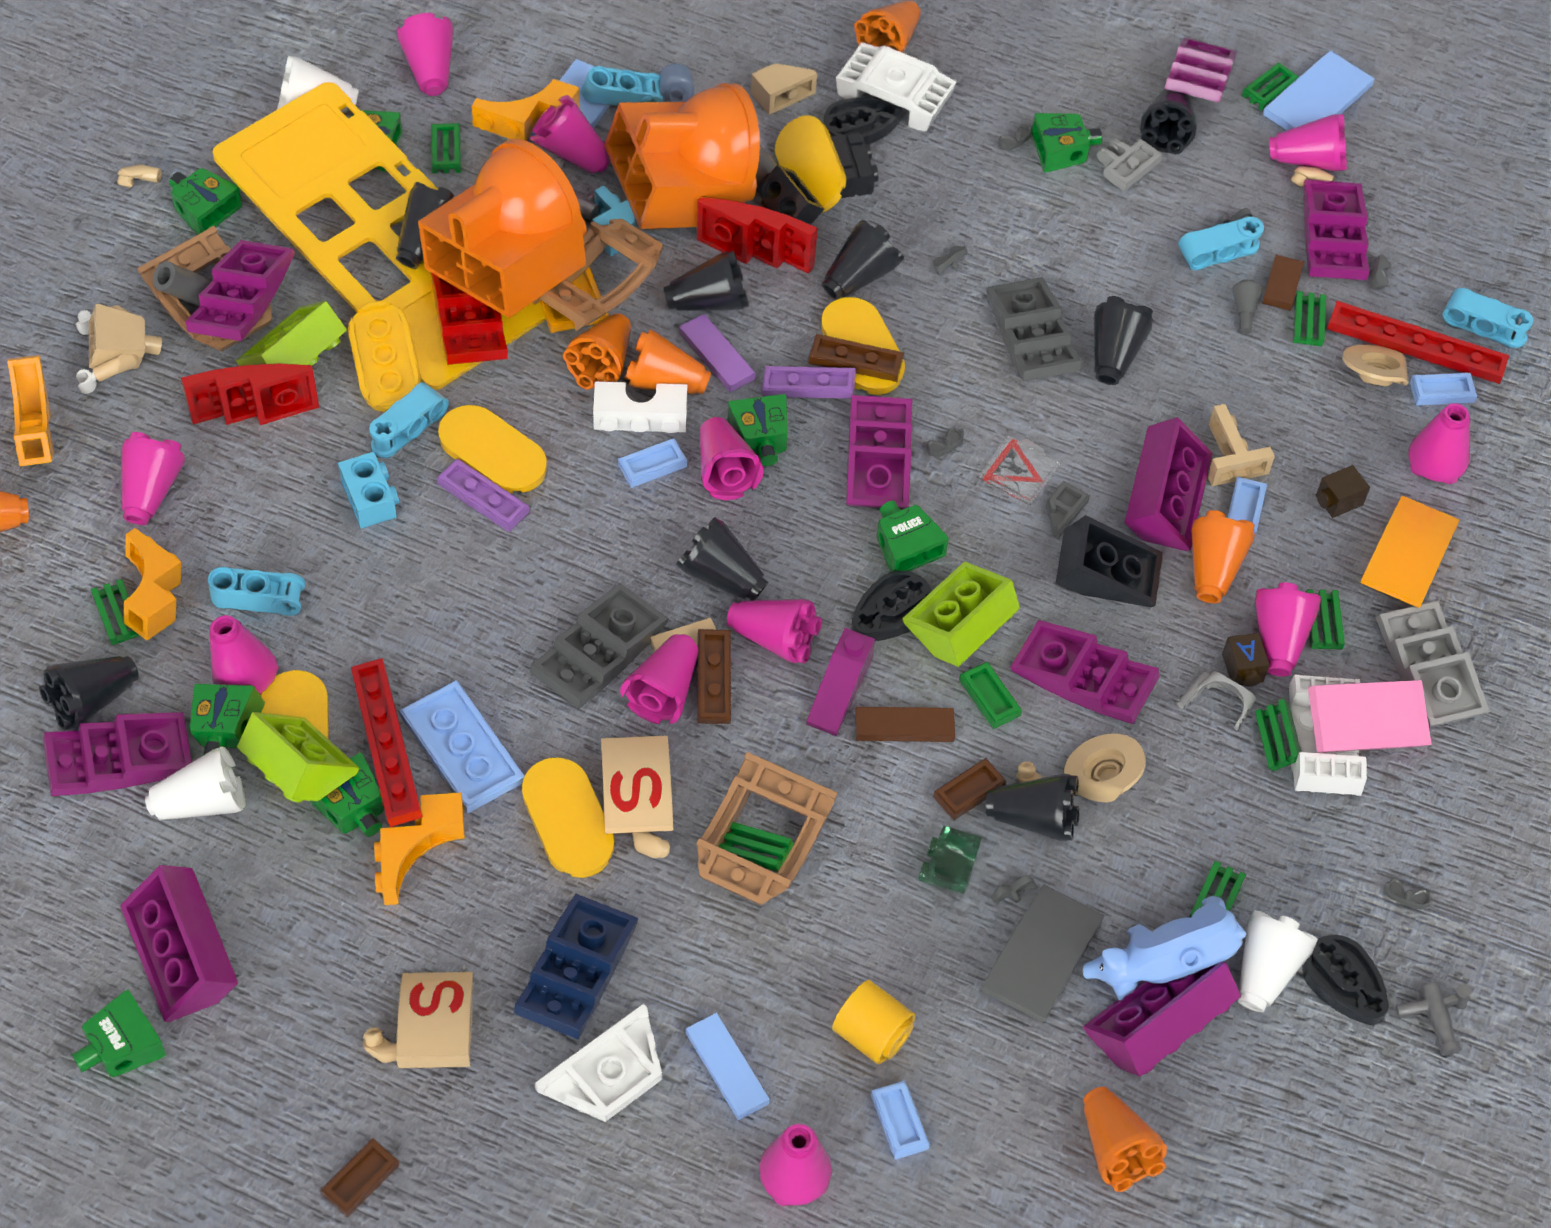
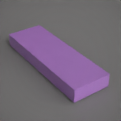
M705 314L679 326L680 335L729 392L755 380V372Z
M765 366L762 386L763 397L786 394V397L851 399V395H854L856 369Z
M458 458L437 477V484L508 532L529 513V506Z

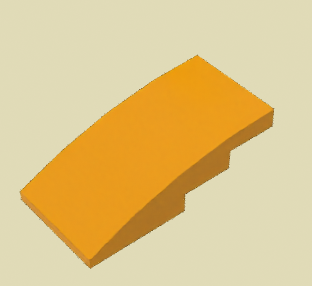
M1402 495L1360 583L1420 608L1460 519Z

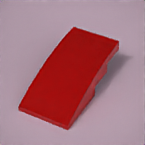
M700 197L698 200V241L720 252L734 250L736 259L745 264L754 257L776 269L785 262L809 274L815 267L817 227L789 215L760 206Z
M430 272L447 365L508 359V349L503 333L501 313Z
M243 365L206 371L181 378L189 416L193 425L221 416L224 417L226 425L256 416L259 424L263 425L319 408L314 372L311 365Z

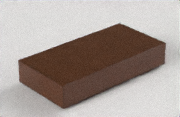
M1275 255L1262 304L1291 311L1304 264L1303 261Z
M984 758L934 791L933 797L955 821L985 801L988 790H996L997 787L1006 785L1007 781L988 759Z
M372 1138L320 1190L321 1194L348 1218L400 1166L399 1160Z

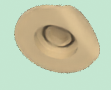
M1355 345L1344 350L1343 362L1350 369L1359 373L1360 378L1365 383L1386 387L1390 386L1393 382L1408 385L1406 359L1402 353L1375 345Z
M1104 734L1091 738L1078 746L1069 756L1065 764L1064 774L1078 776V795L1097 802H1112L1140 779L1145 769L1146 757L1141 745L1132 737L1123 734Z

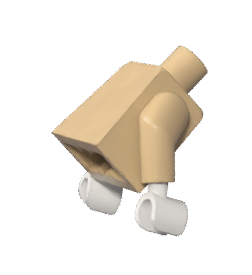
M95 304L92 315L87 310L79 312V321L76 323L80 334H89V368H93L91 373L83 369L76 374V379L80 383L78 388L82 393L89 394L93 392L96 388V380L101 382L116 374L139 368L144 353L160 354L162 338L145 335V319L142 316L132 314L119 305L108 307Z

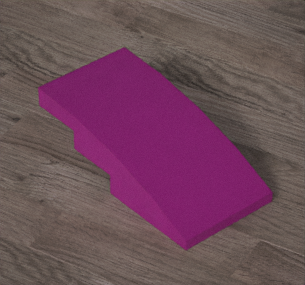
M1184 37L1179 45L1170 74L1167 77L1165 89L1220 103L1237 51Z
M1304 180V228L1309 276L1354 280L1368 279L1369 265L1366 255L1369 245L1366 232L1368 215L1362 183Z
M240 240L211 269L213 281L198 295L200 307L185 321L187 332L242 341L271 303L293 259L294 249Z
M851 395L846 506L881 508L886 502L895 501L900 509L909 507L912 399Z
M1041 620L1037 621L1010 666L1011 671L1053 694L1102 715L1130 724H1134L1160 677L1159 668L1131 661L1126 651L1098 644L1096 635Z
M184 712L116 715L114 722L80 723L79 731L44 732L43 736L51 796L87 794L161 781L192 763Z

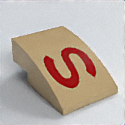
M668 736L601 738L605 834L673 831Z
M473 972L402 973L396 1042L398 1068L470 1067Z

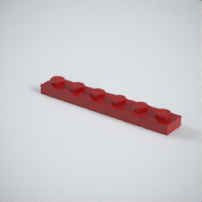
M1340 301L1336 302L1327 327L1328 330L1463 373H1471L1472 376L1497 384L1501 383L1509 359L1508 354Z
M383 658L351 667L353 680L389 826L392 827L422 818L423 814Z

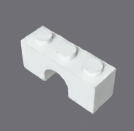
M595 381L593 408L595 430L686 433V384H656L655 396L647 402L639 403L632 401L626 395V382Z

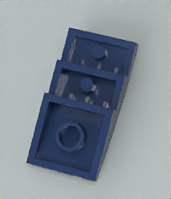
M575 893L548 936L546 948L531 971L530 981L515 1004L514 1014L579 1039L623 956L638 923V918Z

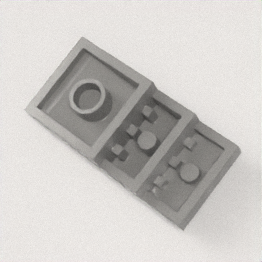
M1438 601L1421 604L1420 608L1413 606L1379 614L1376 620L1401 680H1422L1429 727L1490 712L1469 652H1462L1454 627L1447 626Z

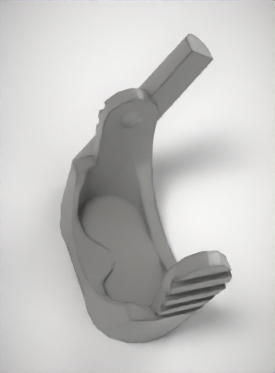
M1213 671L1211 674L1207 672L1201 673L1177 702V706L1183 710L1189 702L1193 703L1204 688L1219 687L1228 689L1240 698L1244 707L1243 713L1234 727L1236 731H1239L1246 720L1245 717L1248 716L1255 702V695L1219 672Z

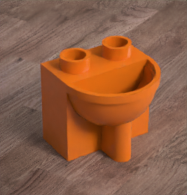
M721 83L695 94L686 102L619 103L604 146L640 229L697 227L698 200L700 197L732 200L741 203L753 200L757 186L756 173L760 154V135L754 105L742 86L736 83Z
M511 139L496 147L479 171L473 186L418 221L425 269L508 318L521 311L586 265L583 237L586 235L587 227L581 216L576 194L566 175L556 162L542 149L525 140Z

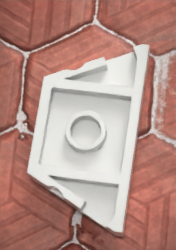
M642 1004L535 1082L537 1092L606 1122L662 1080V1072L645 1004Z

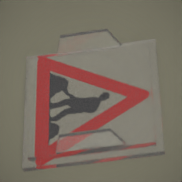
M1008 435L978 474L977 478L1031 506L1061 463L1047 456L1044 446L1025 437L1022 441H1019Z

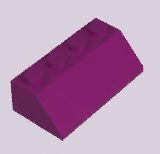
M1178 417L1147 427L1124 523L1142 541L1188 551L1192 547V524L1199 516L1213 453Z
M159 865L120 907L164 1022H172L219 1003L238 984V980L193 868Z
M1222 961L1198 972L1165 983L1141 981L1137 984L1134 991L1121 1001L1119 999L1085 1024L1083 1029L1119 1069L1140 1077L1153 1070L1155 1065L1168 1054L1177 1051L1180 1045L1193 1034L1202 1031L1205 1025L1217 1015L1226 1012L1230 1005L1241 997V994L1227 963Z

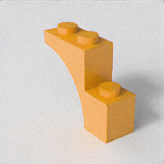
M553 79L540 92L521 100L493 102L476 98L472 104L473 127L508 139L527 141L543 113L550 106L556 109L562 104L558 101L562 96L569 95L579 107V87Z
M40 355L10 358L7 363L13 395L15 416L14 440L19 466L52 462L54 449L49 428L51 411Z
M134 528L126 533L125 557L136 566L141 574L142 581L135 592L124 601V624L148 641L176 621V598L170 591L181 584V561L176 555L167 552L156 544L151 537L144 535Z
M461 792L420 795L423 817L415 820V826L380 828V841L374 842L375 862H381V872H375L376 893H383L385 905L399 904V893L403 879L410 867L424 853L445 842L465 839Z

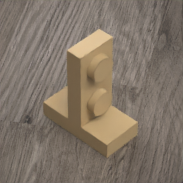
M1226 404L1214 406L1209 427L1223 457L1212 460L1208 473L1211 486L1235 482L1237 476L1249 479L1268 475L1275 457L1271 447L1248 451L1246 440L1244 438L1241 439L1237 430L1236 418L1234 415H1230Z

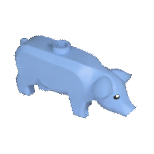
M1211 896L1201 902L1202 907L1196 910L1192 917L1172 920L1161 925L1153 932L1142 924L1130 928L1127 931L1130 938L1127 948H1108L1103 950L1101 956L1084 964L1083 975L1086 979L1095 978L1111 985L1117 998L1121 1001L1136 989L1137 982L1139 981L1165 983L1229 959L1236 954L1242 945V938L1246 937V932L1236 922L1234 914L1226 909L1224 901L1217 896Z

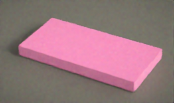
M1422 680L1315 685L1308 687L1317 753L1432 745Z

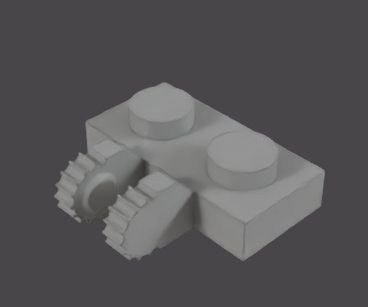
M1115 138L1109 142V150L1101 148L1096 153L1099 162L1106 167L1104 168L1103 177L1124 192L1158 165L1163 155L1142 139L1129 147Z

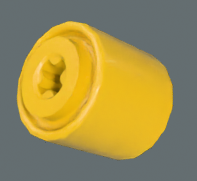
M868 979L857 987L844 1003L833 1022L832 1030L873 1062L881 1064L887 1059L892 1058L907 1041L913 1030L915 1013Z

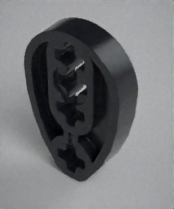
M857 97L840 100L831 104L826 109L823 124L827 127L830 136L844 135L845 137L847 134L860 133L865 144H872L884 138L900 123L902 107L879 97Z
M894 571L882 576L872 584L857 604L852 618L851 630L874 638L875 641L894 638L910 632L902 618L932 592L930 585L921 576L909 571ZM909 589L914 592L908 597L907 604L900 602L896 605L897 597L903 600L907 598ZM919 590L920 594H916L915 591ZM896 605L895 612L891 609L887 611L884 610L885 606L892 608ZM863 622L865 625L871 623L872 626L871 628L868 626L861 628L860 623Z
M1326 935L1319 938L1312 954L1302 965V972L1307 985L1322 1001L1346 1017L1367 1025L1380 1023L1388 1012L1389 1004L1383 979L1371 957L1359 943L1349 937ZM1320 951L1322 953L1330 952L1332 954L1330 960L1328 957L1320 958ZM1332 964L1334 966L1340 964L1343 969L1341 972H1332L1330 967ZM1343 977L1345 979L1353 978L1355 982L1353 985L1351 983L1345 985L1342 983ZM1366 1004H1376L1378 1008L1376 1011L1373 1009L1367 1011L1365 1006Z

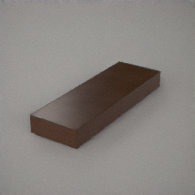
M816 334L809 356V363L830 368H855L857 374L897 382L904 352Z
M698 629L697 723L730 724L731 630Z
M856 707V741L954 742V708Z

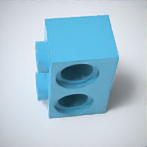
M374 452L338 462L341 483L360 529L397 518L395 505L400 503L397 491L394 486H388L389 474L384 462H378Z

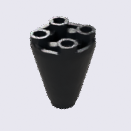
M1165 88L1144 112L1140 124L1141 139L1158 151L1174 155L1182 153L1184 148L1190 145L1195 138L1197 122L1189 95Z
M414 183L409 193L397 247L398 254L396 259L404 266L417 269L419 265L424 264L418 221L453 199L454 194L444 187H438L435 190L423 183Z
M861 220L853 228L826 273L825 280L822 282V287L829 296L835 300L847 297L893 271L904 260L903 254L888 241L890 234L881 225H877L874 228L865 220Z
M734 250L718 254L670 281V285L663 287L669 309L676 308L678 311L740 310L749 306L747 294L741 282L743 281L742 271L739 263H737Z
M1109 296L1106 302L1096 306L1094 314V370L1096 372L1095 377L1099 382L1107 385H1116L1124 377L1151 332L1154 321L1151 308L1125 303L1124 299L1118 296Z
M716 517L710 521L706 528L702 527L692 540L694 546L690 551L686 550L676 563L686 574L742 599L756 600L768 584V581L763 578L764 573L727 525Z
M129 656L53 664L44 670L45 684L39 686V691L43 701L46 704L51 703L56 712L57 723L65 731L70 728H77L80 726V723H85L130 688L133 682L138 680L139 674L134 661Z
M1058 774L999 786L996 790H988L986 796V815L994 817L996 821L1058 841H1072L1074 826L1079 824V806H1074V796H1077L1079 789V778L1070 774Z

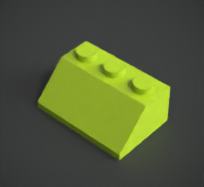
M327 301L299 306L235 361L239 366L258 364L313 366L319 361L318 355L322 351L331 350L341 342L339 337L347 329Z
M964 561L902 619L904 624L934 657L959 667L1020 609L1011 579Z
M252 712L237 746L247 756V761L250 764L258 767L265 774V778L269 782L276 784L284 792L283 795L287 799L297 803H301L303 800L319 801L355 776L359 771V767L304 717Z

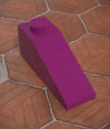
M844 628L829 661L806 725L837 736L872 661L875 644L874 638Z

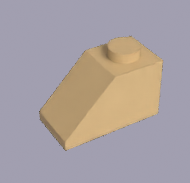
M774 63L752 73L751 95L770 115L815 94L817 73L811 69Z

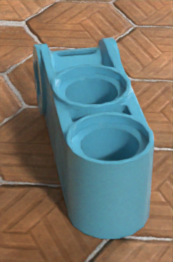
M595 66L590 69L581 86L583 98L591 103L618 106L619 103L664 102V98L659 90L661 76L656 73H642Z
M1251 216L1225 224H1217L1211 228L1185 234L1179 240L1178 247L1192 270H1201L1207 266L1226 263L1236 258L1255 254L1259 250V237L1263 234L1264 225L1261 220Z
M1466 288L1455 289L1443 311V318L1449 325L1465 329L1480 337L1489 338L1511 348H1520L1526 343V332L1533 325V317L1526 310L1512 307L1496 299L1474 293ZM1519 318H1522L1520 326L1517 325ZM1513 331L1516 332L1514 339H1511Z
M424 382L416 385L410 393L395 402L386 412L371 422L369 431L373 438L371 442L372 452L380 458H389L395 455L412 439L417 438L428 426L438 421L445 414L449 406L448 399Z
M218 567L211 571L208 576L210 598L216 607L279 613L286 616L300 613L301 603L299 598L306 582L297 574Z

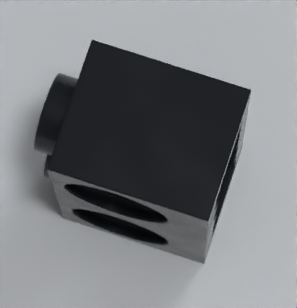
M778 164L756 189V192L763 199L761 204L765 208L789 215L810 225L824 210L793 170Z

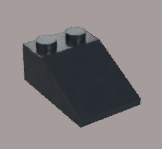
M1084 515L1064 529L1056 583L1081 595L1152 608L1156 605L1163 552Z

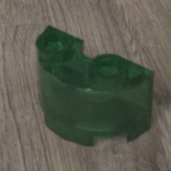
M943 825L939 838L932 837L927 856L932 857L930 863L923 862L918 881L964 894L973 871V865L982 837Z

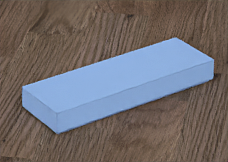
M717 1013L686 1028L687 1037L738 1121L769 1105V1097Z

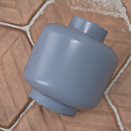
M676 63L670 64L659 72L661 76L659 90L664 98V102H686L694 95L693 75L686 66Z

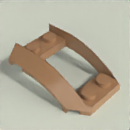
M623 219L609 220V225H599L594 221L590 223V229L583 237L586 265L536 299L533 304L535 305L540 301L545 302L575 322L576 332L614 309L641 285L657 265L663 250L662 243ZM609 245L639 265L620 285L596 300L573 285L572 282Z
M215 226L137 268V271L162 306L186 332L185 321L191 314L177 297L159 291L154 287L153 275L158 265L165 261L172 262L195 273L214 263L217 264L231 249L220 238ZM271 303L245 338L271 323ZM187 332L193 339L219 351H224L240 342Z
M746 752L742 766L737 776L734 777L719 809L701 839L699 838L696 843L699 858V876L758 905L765 904L788 889L809 855L838 796V792ZM751 792L807 817L791 851L777 874L719 847L720 843L723 844L725 842V834L730 833L732 822L737 821Z

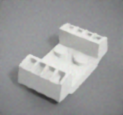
M862 42L836 77L837 91L840 97L844 99L861 97L864 92H867L910 110L908 126L925 132L951 96L956 85L955 80L941 74L933 65L887 46L875 47Z
M1294 675L1290 681V709L1301 749L1296 762L1291 764L1295 791L1362 795L1367 779L1366 757L1359 756V751L1317 753L1308 687L1356 684L1360 683V679Z

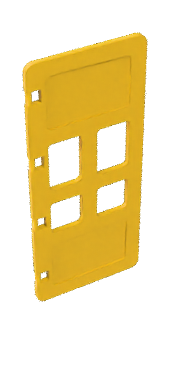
M332 82L320 84L214 147V161L356 313L362 305L377 300L364 289L338 260L367 242L375 243L411 281L381 301L390 302L393 306L401 308L405 312L411 329L422 382L428 384L434 390H439L481 363L471 362L447 365L431 274L425 269L424 264L419 265L417 269H411L396 259L399 237L391 227L404 220L409 193L414 183L420 182L435 190L438 188L407 159V156L363 111L358 109L337 84ZM346 107L354 114L349 119L341 112ZM402 164L410 172L405 177L396 169ZM381 166L407 192L380 209L374 210L352 189L349 183L375 167ZM329 197L339 205L355 224L331 239L322 242L299 220L297 215L322 199ZM532 302L510 318L501 314L506 345H509L546 320L541 302L535 305Z

